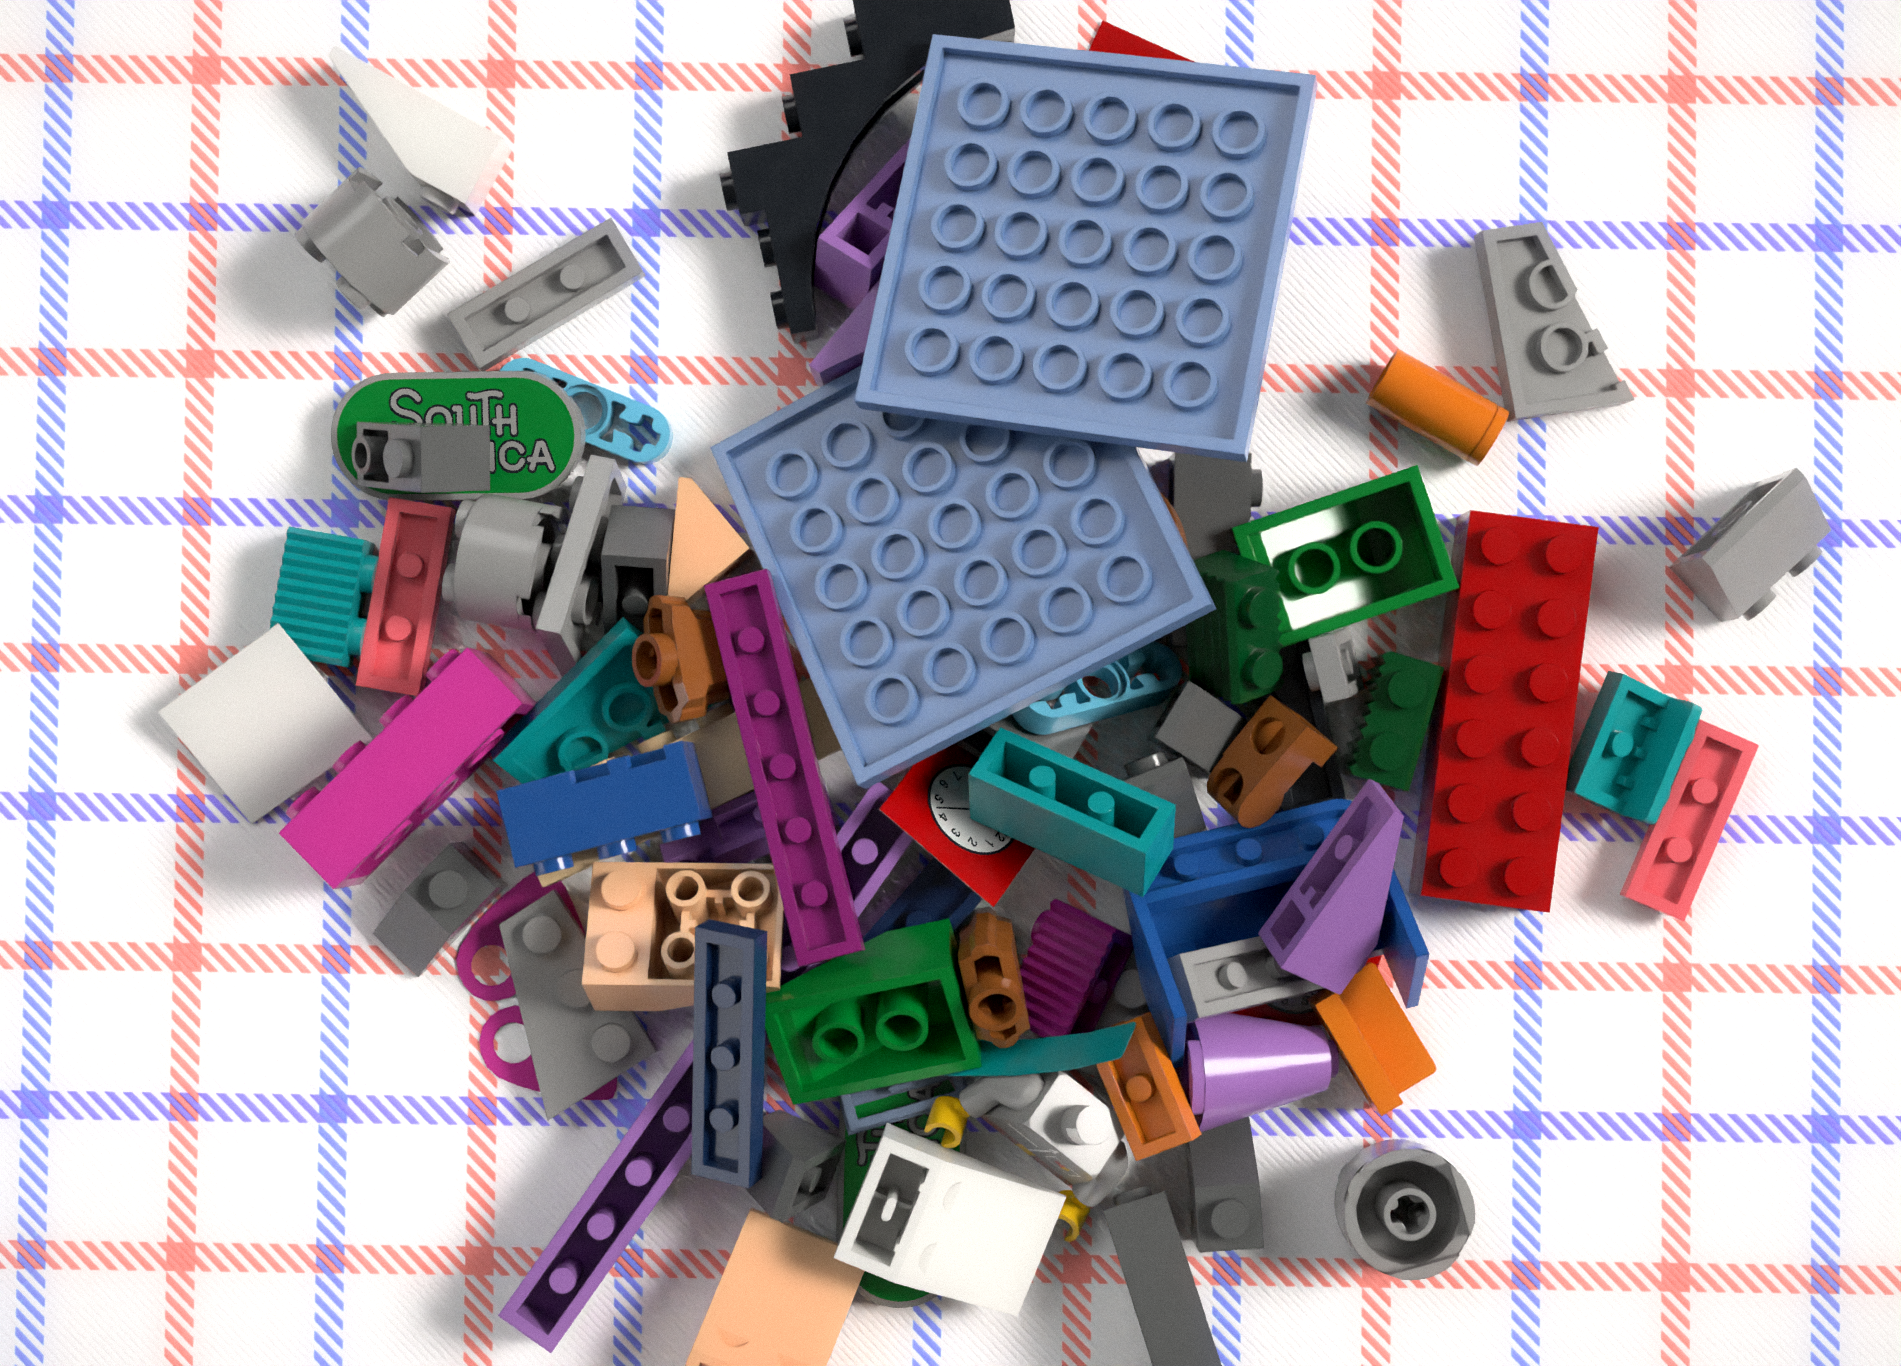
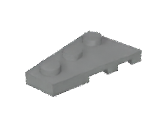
M1543 222L1482 230L1474 235L1504 409L1509 411L1507 422L1626 404L1635 400L1626 381H1619L1604 353L1608 347L1598 328L1592 330L1575 297L1578 289Z
M590 455L584 476H577L573 482L569 498V508L572 515L567 531L557 535L552 548L551 567L554 572L548 590L540 591L533 608V627L539 634L562 677L582 658L580 649L585 625L598 626L602 602L599 601L600 581L599 577L596 576L598 567L602 568L601 553L611 506L623 505L627 489L616 460L596 455Z
M556 889L499 924L547 1120L549 1121L643 1061L658 1049L634 1011L594 1010L582 986L586 935Z

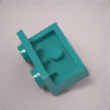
M1608 670L1568 766L1565 791L1616 815L1654 825L1670 797L1671 786L1682 759L1694 739L1695 728L1702 714V707L1690 701L1670 697L1625 674Z

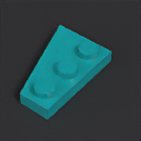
M623 617L490 750L492 761L523 784L567 771L588 768L608 759V754L640 737H643L646 741L666 731L665 724L670 721L666 715L660 713L653 687L641 685L635 677L632 667L633 646L636 639L643 633ZM715 704L708 705V708L714 706Z

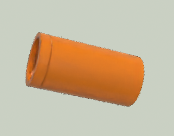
M1398 348L1386 364L1365 403L1476 467L1482 462L1493 446L1509 415L1508 410Z

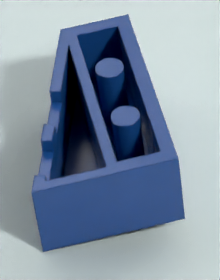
M678 741L663 745L662 749L634 756L627 755L606 761L607 763L576 771H567L497 790L496 793L515 868L533 864L535 875L540 876L574 867L571 854L593 848L597 849L599 860L637 851L636 837L660 832L664 844L701 834L698 821L713 818L694 742Z

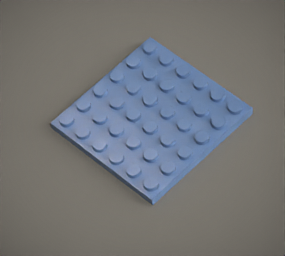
M933 34L856 390L855 403L860 409L1247 462L1318 88L1316 75Z
M862 365L710 447L762 568H767L771 572L779 607L858 786L864 789L887 779L1216 609L1138 447L860 409L854 400Z

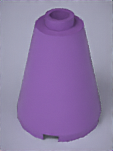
M1227 1013L1187 1023L1183 1066L1175 1068V1072L1201 1132L1326 1091L1331 1078H1335L1338 1074L1339 1055L1335 1042L1332 1039H1327L1325 1033L1319 1027Z

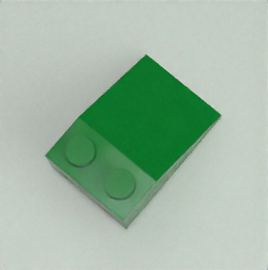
M1418 465L1231 528L1241 556L1269 565L1279 571L1275 580L1280 584L1276 593L1281 596L1279 599L1281 610L1277 617L1282 621L1278 627L1282 635L1278 641L1283 647L1459 588Z
M949 919L886 931L865 942L864 951L834 958L781 985L779 991L766 993L765 1030L793 1105L982 1067L981 1039H977L974 1024L969 1014L967 995L958 962L959 948Z

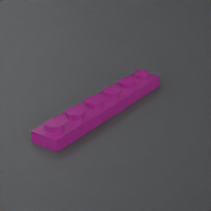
M766 568L704 585L798 967L864 951L865 946L771 572Z

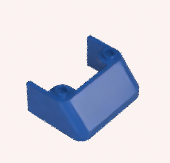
M1332 799L1275 813L1268 821L1253 828L1242 827L1239 823H1234L1174 838L1173 850L1144 897L1123 888L1140 985L1174 1069L1183 1066L1187 1013L1167 959L1186 952L1260 936L1258 932L1350 806L1351 800ZM1393 869L1378 944L1368 958L1384 955L1405 1008L1408 1009L1419 1005L1430 953Z

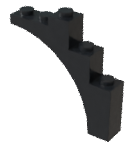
M852 0L855 17L843 19L850 56L863 55V59L789 74L793 94L781 96L789 134L801 132L802 137L727 152L731 171L719 174L727 211L739 209L744 227L768 222L769 228L757 230L764 267L777 266L781 290L770 292L777 329L789 328L794 344L819 339L813 285L818 237L823 228L832 194L855 151L884 115L922 84L933 34L1014 43L1015 24L1010 0Z

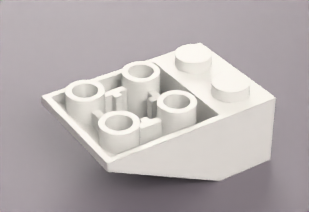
M886 1123L839 1239L834 1258L896 1284L1018 1317L1066 1196Z

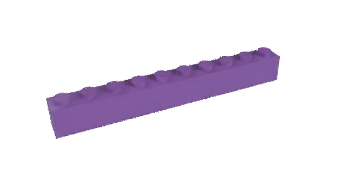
M882 782L869 788L837 834L857 918L913 841L912 837L879 810L894 791ZM785 913L780 986L828 961L798 967ZM765 1030V1049H766L767 1046L770 1044V1041H769L767 1032H766V1030ZM693 1039L498 1314L500 1318L549 1353L553 1352L692 1154Z

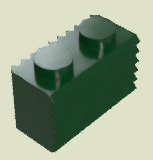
M1225 550L1194 559L1196 568L1216 609L1186 624L1190 682L1209 694H1215V697H1223V701H1231V704H1243L1280 690L1285 681L1280 678L1284 671L1282 663L1284 657L1279 654L1283 645L1278 641L1282 635V632L1278 630L1282 621L1277 617L1281 610L1279 607L1281 596L1276 593L1280 584L1275 580L1279 571L1269 565Z
M1388 651L1370 658L1374 667L1367 670L1371 679L1363 682L1367 691L1360 694L1364 703L1358 705L1357 709L1361 715L1353 718L1357 727L1349 731L1353 737L1352 740L1346 743L1350 751L1342 755L1346 764L1340 766L1339 769L1347 777L1364 782L1371 779L1379 783L1381 787L1409 792L1444 667Z

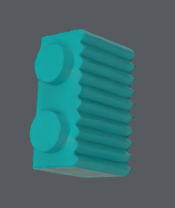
M289 526L286 532L287 539L284 544L282 565L279 569L280 577L277 581L270 629L279 623L310 661L352 668L354 656H361L367 623V619L362 618L366 593L372 594L379 559L378 556L373 555L375 544L363 539Z

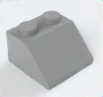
M1796 467L1759 481L1669 568L1721 622L1739 619L1741 616L1749 621L1761 613L1775 599L1777 595L1770 588L1787 572L1792 577H1796L1819 558L1823 551L1817 544L1831 531V528L1806 476Z

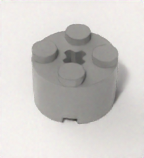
M358 167L302 220L303 226L294 235L299 244L320 263L327 259L342 275L335 283L345 297L356 307L364 310L369 305L382 317H385L387 314L395 315L450 263L448 257L439 254L444 248L421 219L398 196L394 200L388 196L382 199L374 191L383 182L368 170Z
M488 493L481 495L476 501L463 500L460 503L455 519V533L460 538L456 563L451 562L443 576L442 596L444 601L454 602L459 616L464 620L537 633L532 623L533 608L540 591L548 590L554 572L551 567V553L554 541L559 534L558 523L569 524L567 511L560 506Z
M1389 1139L1374 1143L1358 1152L1342 1167L1338 1176L1334 1197V1208L1338 1226L1344 1238L1355 1252L1368 1265L1384 1274L1410 1281L1438 1275L1451 1267L1458 1259L1459 1253L1465 1246L1469 1235L1471 1236L1476 1213L1473 1195L1466 1180L1450 1162L1427 1145L1406 1139ZM1406 1195L1412 1202L1417 1204L1408 1208L1409 1219L1401 1222L1390 1212L1398 1207L1397 1199Z

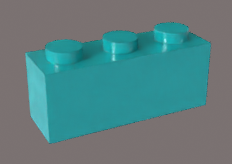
M999 728L968 774L970 819L1141 897H1144L1173 850L1176 804L1004 728Z

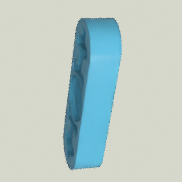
M529 358L514 359L500 369V371L537 372L546 375L556 383L558 381L566 383L567 385L563 389L572 398L581 394L596 396L602 405V416L595 426L585 429L586 444L641 465H649L660 461L671 449L673 443L671 424L654 407ZM618 404L626 407L619 415V418L634 426H641L645 418L653 419L652 430L660 436L656 446L645 444L641 452L633 451L635 441L627 434L615 429L613 430L612 442L602 440L603 436L613 425L615 405Z
M1153 641L1087 675L1103 680L1110 688L1112 697L1104 699L1092 695L1084 687L1081 678L1012 715L1024 729L1035 734L1047 735L1153 707L1163 703L1182 677V665L1177 655L1169 647ZM1140 667L1146 672V674L1135 676ZM1153 673H1156L1160 679L1158 680ZM1058 698L1055 705L1051 709L1046 701Z

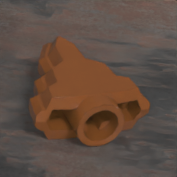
M652 596L649 600L647 613L643 619L644 634L636 639L633 646L632 667L635 677L644 687H653L660 713L666 715L672 724L705 717L708 705L723 702L729 699L731 695L711 612L691 609L685 597Z
M989 906L978 908L972 915L971 921L961 928L959 932L958 962L967 995L969 1014L974 1024L977 1039L993 1042V1045L999 1048H1008L1014 1046L1018 1041V1037L1030 1029L1012 919L998 916L997 912Z

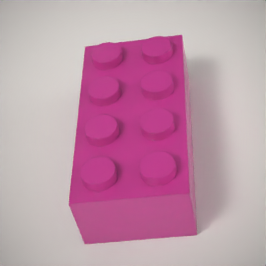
M467 647L461 654L455 649H451L444 654L426 673V677L431 683L414 700L407 694L396 701L379 720L385 728L368 745H365L360 740L337 759L332 768L338 775L321 791L315 786L309 788L287 809L285 814L291 821L279 834L333 889L361 885L491 757L490 750L537 703L489 653Z

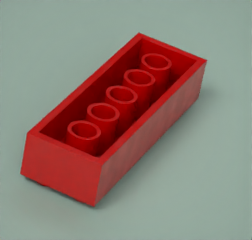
M1469 510L1457 517L1451 565L1459 588L1447 592L1438 659V665L1444 667V672L1431 714L1409 893L1550 913L1599 527Z

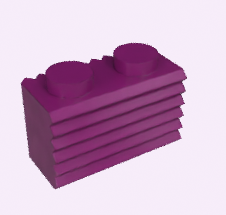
M1055 898L1050 902V909L1044 910L1035 920L1031 930L1033 945L1027 949V957L1022 960V966H1020L1030 1029L1028 1030L1043 1038L1094 1031L1134 949L1131 934Z

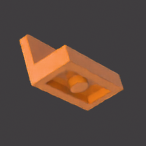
M1367 962L1361 971L1354 975L1340 995L1324 989L1307 998L1327 1035L1335 1042L1339 1055L1369 1105L1380 1116L1403 1104L1399 1096L1400 1093L1436 1072V1064L1375 964Z
M1151 1012L1109 1026L1113 1027L1136 1022L1135 1029L1123 1056L1117 1060L1096 1064L1136 1161L1193 1141L1202 1135Z

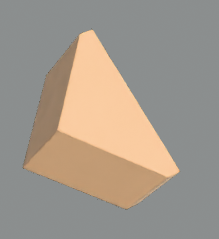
M679 477L668 596L685 597L691 606L706 593L704 585L721 581L754 552L692 478Z

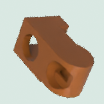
M1270 695L1225 750L1224 756L1212 770L1206 785L1207 793L1242 827H1257L1268 821L1277 812L1282 804L1284 794L1312 762L1322 767L1338 747L1305 718Z

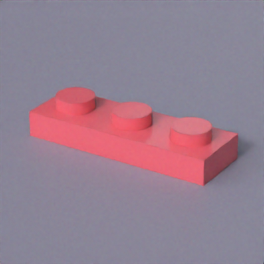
M389 497L356 686L418 696L425 689L426 673L428 672L442 593L443 576L446 570L455 520V509Z
M1699 719L1695 728L1694 739L1685 752L1671 786L1670 797L1662 808L1657 822L1654 825L1648 826L1620 892L1621 896L1676 920L1685 921L1757 752L1758 744Z

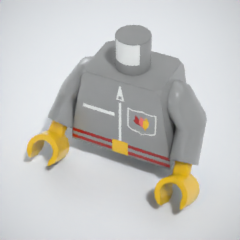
M1062 1071L1019 1076H982L960 1091L959 1099L952 1096L938 1097L932 1104L924 1130L927 1133L936 1127L946 1128L941 1146L944 1148H954L961 1142L968 1117L972 1116L977 1119L981 1117L1066 1185L1072 1186V1190H1061L1058 1192L1066 1196L1058 1219H1063L1070 1224L1064 1237L1066 1242H1072L1077 1239L1090 1213V1207H1096L1123 1178L1128 1168L1126 1146L1121 1141L1125 1134L1117 1114Z

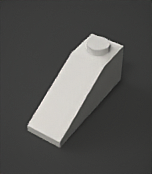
M334 45L328 57L406 170L424 188L420 197L450 215H454L457 208L460 207L476 216L512 151L504 138Z

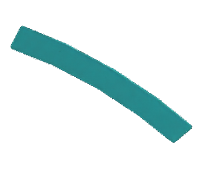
M1136 1022L1088 1033L1036 1039H1018L1014 1046L1008 1048H999L993 1045V1042L981 1040L982 1067L945 1074V1076H1019L1073 1070L1117 1060L1123 1056L1135 1029Z

